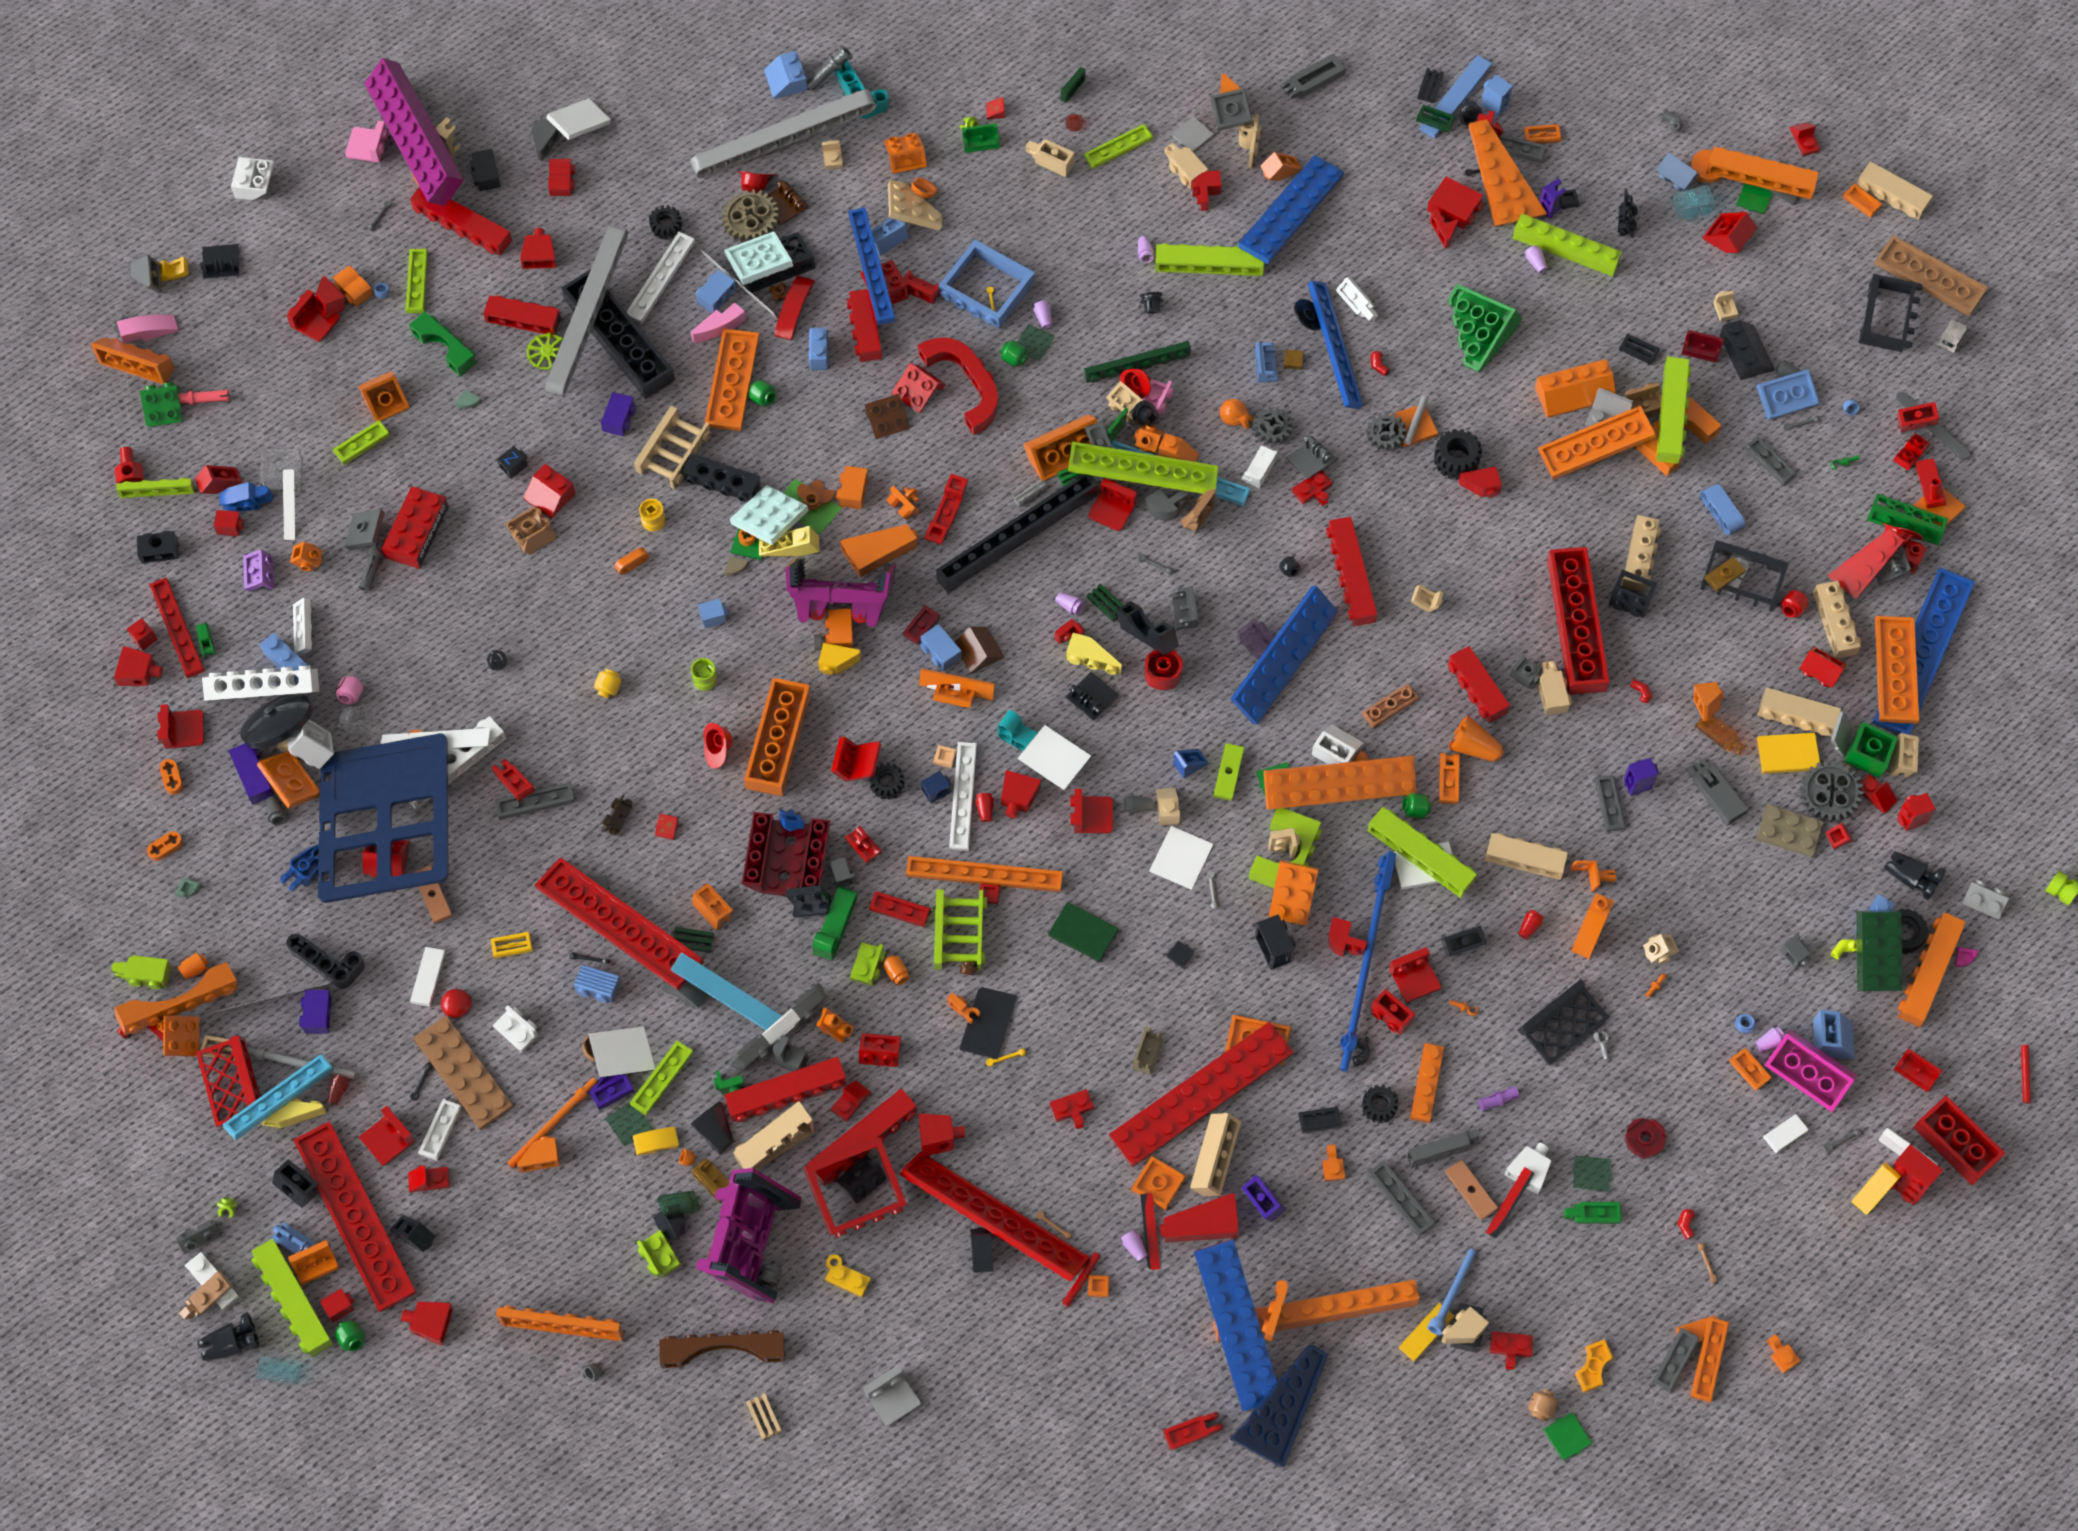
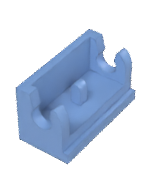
M891 218L872 229L879 256L909 238L906 224L903 221Z
M1271 342L1255 343L1258 382L1278 381L1275 348H1271L1274 347V344Z

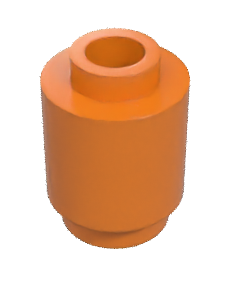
M196 952L182 961L178 969L186 980L188 978L192 979L208 969L206 965L209 962L203 953L199 955Z
M891 955L884 960L883 969L893 983L901 985L910 978L909 971L899 956L894 957V955Z

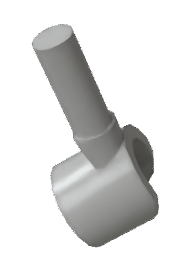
M1602 1031L1603 1037L1600 1040L1599 1034L1595 1032L1594 1039L1600 1042L1603 1058L1609 1059L1606 1042L1609 1039L1608 1034Z

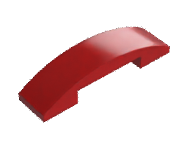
M801 276L795 278L782 306L774 336L792 340L797 328L798 318L807 296L810 295L815 280Z
M950 474L944 489L945 493L935 517L930 522L924 536L925 540L940 545L943 544L961 505L968 479Z

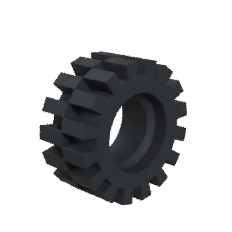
M661 205V209L656 207L655 211L652 210L649 216L651 231L655 236L658 235L660 239L663 236L664 239H668V236H670L672 239L674 238L673 234L677 235L678 231L681 232V214L675 207L670 209V205H667L666 208H664V205ZM665 218L673 221L668 226H661L659 222Z
M887 762L886 766L883 763L880 764V767L876 766L874 776L870 777V787L877 797L879 795L881 799L888 797V800L891 799V796L896 798L897 794H901L902 789H904V774L901 772L900 767L897 768L894 763L890 766V762ZM883 776H892L895 780L894 784L890 787L882 786L880 779Z
M1375 1085L1374 1088L1370 1087L1368 1092H1365L1362 1108L1368 1120L1371 1118L1374 1123L1375 1121H1379V1123L1385 1121L1386 1123L1389 1122V1119L1392 1120L1398 1109L1399 1099L1396 1097V1092L1391 1091L1392 1088L1388 1087L1387 1089L1385 1085L1381 1087ZM1376 1098H1384L1388 1103V1107L1383 1111H1378L1373 1107L1372 1102Z

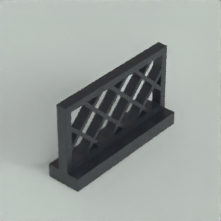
M799 232L779 239L785 250H794L792 255H789L793 266L747 283L746 288L749 292L759 291L816 269L814 257L809 252ZM798 240L797 246L789 244L790 241ZM797 252L805 253L804 255L796 257Z
M1581 979L1518 1029L1519 1033L1522 1036L1525 1035L1549 1065L1609 1018L1584 987L1585 983ZM1583 994L1587 998V1006L1577 1005V997ZM1564 1007L1573 1008L1572 1018L1562 1017ZM1577 1009L1587 1010L1586 1020L1576 1019ZM1590 1010L1597 1011L1602 1019L1598 1022L1590 1021ZM1549 1019L1558 1020V1030L1548 1029ZM1562 1020L1572 1022L1571 1032L1561 1030ZM1576 1022L1586 1023L1584 1033L1575 1032ZM1535 1030L1544 1031L1543 1042L1536 1041L1531 1034ZM1547 1032L1558 1033L1557 1044L1547 1042ZM1561 1034L1571 1035V1044H1560ZM1546 1046L1557 1047L1556 1056L1552 1059L1546 1053Z

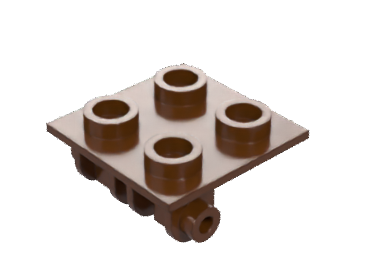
M780 180L777 183L778 189L770 193L769 198L773 197L774 202H777L780 211V220L777 222L782 225L805 210L809 205L788 182Z
M899 394L864 404L865 413L869 418L875 439L910 429Z

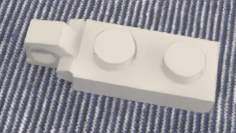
M1346 277L1336 291L1357 315H1360L1362 318L1366 317L1369 321H1375L1379 315L1372 309L1374 305L1351 277Z

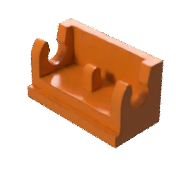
M709 883L693 893L692 905L716 931L721 928L724 920L726 922L730 920L733 909Z

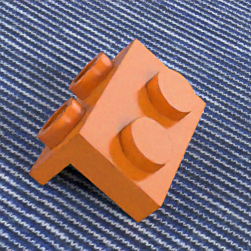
M327 1240L288 1257L301 1285L339 1268Z

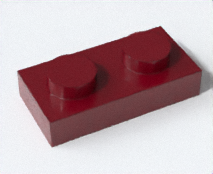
M924 605L904 630L903 636L919 645L921 643L920 636L933 628L940 619V614Z

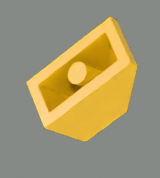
M823 643L818 662L819 671L827 675L839 674L861 660V652L858 649Z

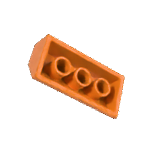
M104 337L91 344L99 364L160 384L167 383L175 368L169 356L155 354L149 349L143 350L133 344L122 343L115 338Z
M1607 359L1539 376L1535 385L1547 418L1593 406L1599 388L1616 394L1613 373Z
M1089 414L1023 444L1027 456L1041 480L1045 481L1056 476L1057 472L1068 468L1072 442L1091 445L1085 427L1097 423L1096 418Z

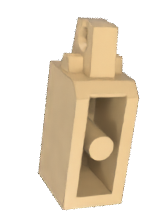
M1047 139L1039 144L1029 141L1026 145V152L1032 155L1036 164L1066 177L1074 166L1075 152Z
M1174 143L1165 147L1164 152L1170 160V170L1173 173H1177L1183 185H1187L1192 189L1195 178L1208 171V168L1190 148L1183 147L1180 149Z
M1554 661L1543 662L1542 675L1538 683L1545 716L1566 713L1569 706L1572 705L1571 695L1567 694L1566 691L1568 686L1567 679L1563 677L1562 671L1557 670Z

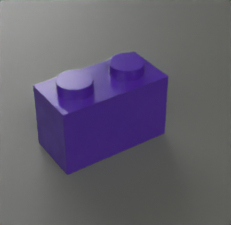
M612 392L601 421L603 432L624 437L625 431L630 429L631 415L634 416L637 409L633 397Z
M1651 758L1629 764L1623 780L1630 796L1653 788L1659 770Z
M305 990V995L301 998L303 1016L299 1018V1026L302 1027L305 1034H329L332 995L329 990Z
M1258 1175L1241 1187L1264 1219L1273 1222L1287 1210L1265 1180Z

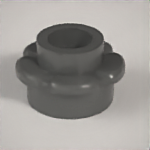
M820 633V635H814L815 650H822L823 643H826V636H822V633Z

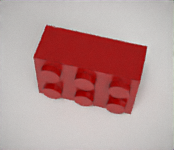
M1909 1144L1891 1166L1901 1177L1890 1189L1897 1190L1902 1194L1901 1197L1906 1202H1912L1915 1205L1943 1169Z

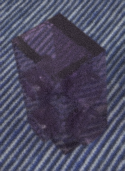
M1256 618L1239 629L1237 639L1257 660L1260 659L1275 638V635H1271L1267 631L1265 624L1261 621L1259 622Z

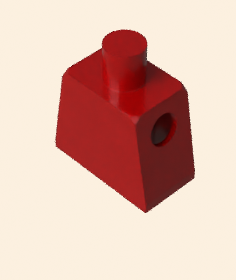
M543 228L534 229V235L525 236L520 256L522 269L557 268L551 235H545Z
M123 646L114 680L118 686H148L151 676L161 678L163 667L155 665L152 655Z
M1005 771L1001 805L1007 807L1005 813L1007 817L1015 819L1018 811L1028 812L1041 789V780L1012 771Z
M919 1114L922 1157L952 1151L954 1149V1139L965 1138L964 1126L952 1127L951 1116Z
M419 1301L415 1311L403 1310L401 1321L411 1323L410 1331L412 1334L443 1346L454 1308L451 1303Z

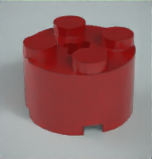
M1156 650L1151 653L1149 652L1145 659L1144 668L1147 684L1158 690L1174 689L1182 678L1183 660L1176 653V650H1172V652L1165 655Z

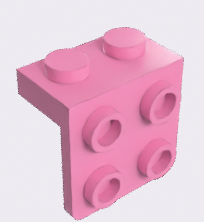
M377 121L375 130L354 127L345 152L346 157L380 163L381 156L384 153L385 142L389 136V130L386 128L385 122Z

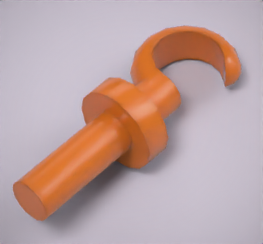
M1665 973L1661 974L1656 982L1651 983L1652 987L1645 994L1646 997L1649 998L1655 990L1658 991L1661 988L1660 984L1667 977Z
M1453 1000L1449 1001L1450 1005L1460 1008V1011L1467 1010L1470 1016H1475L1479 1012L1478 1007L1475 1006L1476 1013H1471L1470 1006L1466 1005L1464 1001L1462 1003Z

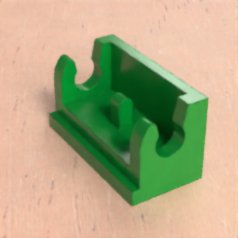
M997 123L962 128L965 153L999 149Z

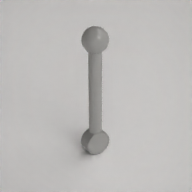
M1209 871L1207 878L1209 879L1211 889V908L1215 910L1218 908L1213 883L1215 874Z

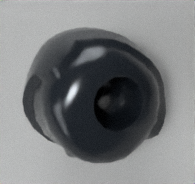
M1292 556L1284 558L1279 564L1280 571L1287 577L1297 575L1301 568L1300 564Z
M492 650L488 654L487 663L491 670H502L505 668L507 657L503 651Z

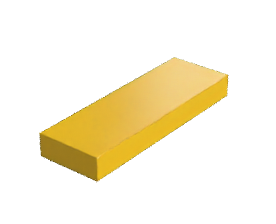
M1885 1162L1851 1202L1868 1215L1901 1175Z
M1441 1303L1436 1305L1399 1346V1349L1413 1362L1438 1336L1430 1332L1427 1326L1431 1319L1437 1317L1442 1307ZM1448 1311L1444 1320L1445 1326L1455 1317L1450 1311Z

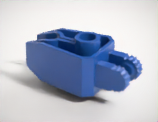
M247 482L227 488L219 495L220 505L223 506L224 510L241 512L259 510L261 504L272 501L274 496L267 486L256 487L254 483Z
M319 845L306 849L290 860L289 870L280 879V882L283 884L291 877L296 879L291 883L289 890L295 891L301 884L309 886L319 874V857H315L319 853Z

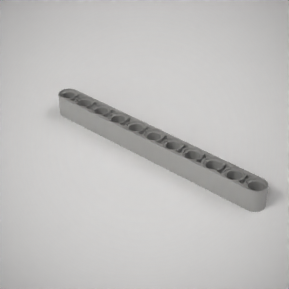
M864 89L700 153L691 159V164L696 176L703 178L868 114L875 110L876 104L870 91Z
M609 225L546 381V392L565 396L625 246L628 237L627 229Z

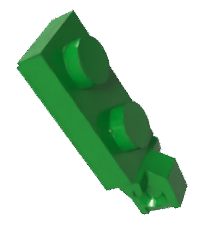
M1580 1202L1579 1204H1574V1208H1565L1563 1211L1564 1219H1575V1223L1621 1224L1622 1222L1620 1202Z

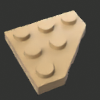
M889 181V218L940 231L942 227V214L924 198L916 195L908 184L901 181Z

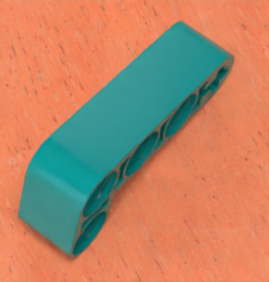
M848 60L842 65L840 70L834 71V75L846 96L865 89ZM878 89L871 92L876 108L872 112L860 116L861 118L873 117L889 108V96L886 90Z
M1012 710L1007 711L997 726L998 736L1003 741L1022 751L1026 749L1038 734L1036 731L1023 725L1021 716Z

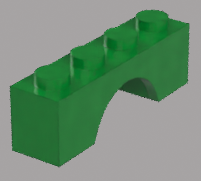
M424 311L409 324L411 333L423 344L439 342L449 348L445 357L447 365L459 377L476 364V355L473 350L463 346L462 341L457 336L453 337L446 326L442 327L434 315L430 316Z

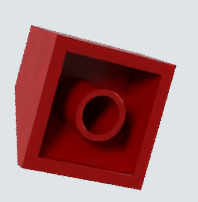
M1747 212L1720 213L1702 239L1725 253H1739L1748 239L1752 237L1757 227Z
M545 463L533 475L523 499L532 506L539 508L543 514L552 519L576 492L571 481Z
M409 840L392 843V877L403 875L406 870ZM377 845L367 846L363 851V874L371 877H377Z

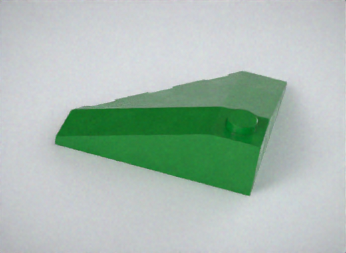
M1457 284L1448 301L1449 305L1453 306L1455 313L1452 315L1454 326L1458 328L1460 336H1457L1459 347L1461 350H1464L1465 358H1462L1463 363L1466 367L1480 373L1513 335L1522 317L1516 309Z

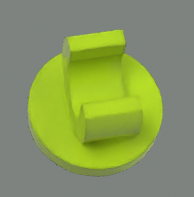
M970 116L964 118L965 125H960L959 127L962 130V128L979 126L975 117Z
M222 1197L220 1201H217V1206L220 1207L218 1210L219 1217L223 1216L224 1209L229 1211V1218L235 1215L234 1207H237L238 1203L234 1201V1198Z

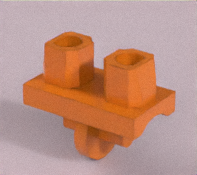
M894 486L890 488L892 493L886 501L893 508L902 502L904 506L898 513L905 520L913 514L917 516L920 513L910 502L917 503L919 501L916 497L918 494L916 488L909 490L905 487L903 489L906 493L905 495Z
M823 1008L822 1016L816 1026L820 1028L821 1032L827 1033L838 1042H844L845 1037L851 1036L853 1026L828 1008Z

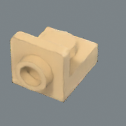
M829 140L823 142L825 170L842 168L840 141Z

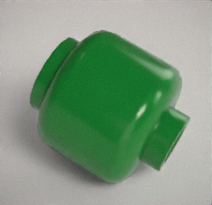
M1014 340L1007 341L1000 351L1001 359L1012 367H1017L1019 364L1023 365L1028 358L1026 347Z
M758 380L750 386L749 397L756 404L766 407L775 401L776 390L768 382Z
M1410 793L1407 797H1404L1402 811L1405 812L1407 817L1424 819L1427 814L1431 813L1432 803L1429 802L1428 796Z
M355 1321L340 1323L334 1335L343 1350L353 1352L363 1346L366 1337L360 1325Z

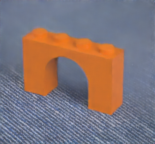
M1689 397L1688 409H1685V414H1688L1687 424L1683 428L1689 429L1701 441L1707 444L1719 434L1722 425L1694 399ZM1655 421L1651 426L1656 438L1639 444L1636 448L1668 476L1680 466L1683 457H1680L1678 464L1656 461L1659 422Z

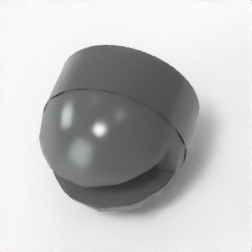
M597 1363L589 1364L584 1368L585 1376L588 1380L594 1381L602 1375V1368Z

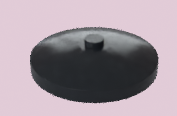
M299 693L275 698L258 708L247 718L240 731L241 739L247 747L252 749H263L281 743L298 732L307 723L312 715L313 706L307 696Z

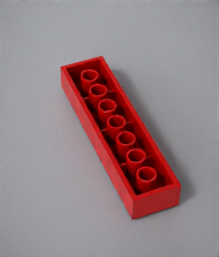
M1587 547L1552 549L1549 551L1547 564L1568 694L1606 692L1609 685V676Z

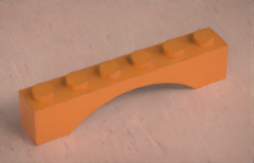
M225 962L208 969L201 981L188 992L176 998L158 1002H145L133 999L116 1006L115 1017L125 1035L135 1034L142 1028L157 1025L160 1021L164 1020V1016H177L179 1013L186 1010L191 1011L201 1004L211 1003L218 997L232 994L237 990V980L228 963Z

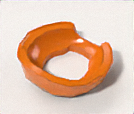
M917 177L911 184L913 192L925 199L934 197L938 191L933 183L924 178Z

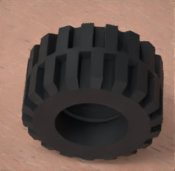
M1452 429V432L1447 431L1445 435L1442 434L1436 443L1434 464L1437 465L1436 469L1438 471L1441 470L1443 476L1447 474L1449 479L1455 477V480H1459L1460 473L1478 469L1482 454L1481 443L1477 441L1475 435H1471L1470 431L1466 433L1464 429H1460V431ZM1461 450L1467 457L1462 459L1454 458L1449 454V451Z

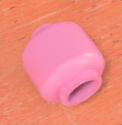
M346 676L340 680L335 694L341 703L347 705L354 704L359 700L364 687L357 677Z

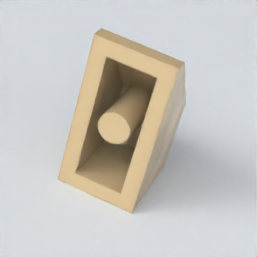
M1156 789L1160 825L1179 824L1180 812L1176 789Z

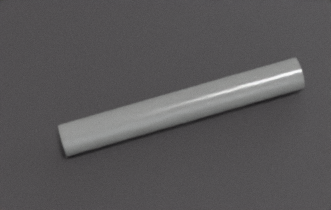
M1425 395L1421 397L1405 437V444L1410 445L1429 399Z

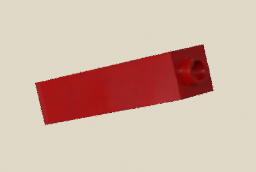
M1235 1193L1164 1217L1163 1224H1160V1236H1164L1165 1243L1238 1238Z

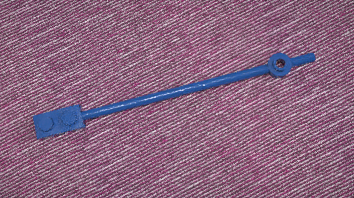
M1392 851L1379 858V872L1374 879L1377 896L1348 1033L1343 1035L1340 1041V1046H1342L1344 1051L1340 1070L1344 1072L1348 1071L1351 1054L1358 1041L1356 1034L1385 891L1390 888L1397 854Z

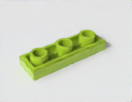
M1225 743L1213 797L1232 801L1244 747Z

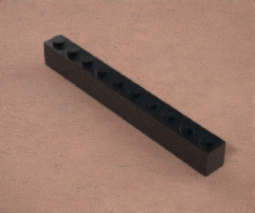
M1082 474L936 569L937 581L949 593L1098 495V484L1090 475Z

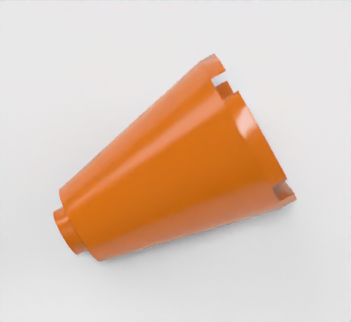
M1468 715L1462 719L1454 733L1455 741L1451 739L1448 749L1491 762L1499 761L1504 753V750H1502L1503 745Z

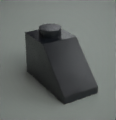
M403 1214L390 1229L393 1234L423 1253L430 1248L436 1237L421 1222Z

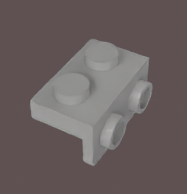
M1978 879L1976 882L1971 881L1962 904L1999 919L2009 899L2005 895L2006 891L1997 887L1994 890L1987 887V883Z

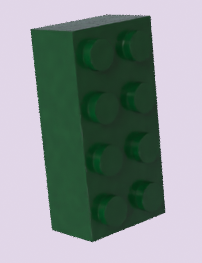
M1856 911L1857 989L1860 991H1902L1901 911Z

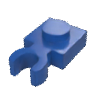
M780 809L779 818L784 829L789 831L803 829L804 821L799 814H794L793 809H790L789 812Z

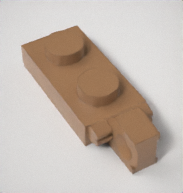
M217 1271L186 1301L187 1306L179 1314L184 1320H189L194 1315L198 1317L200 1314H205L233 1286L221 1271Z

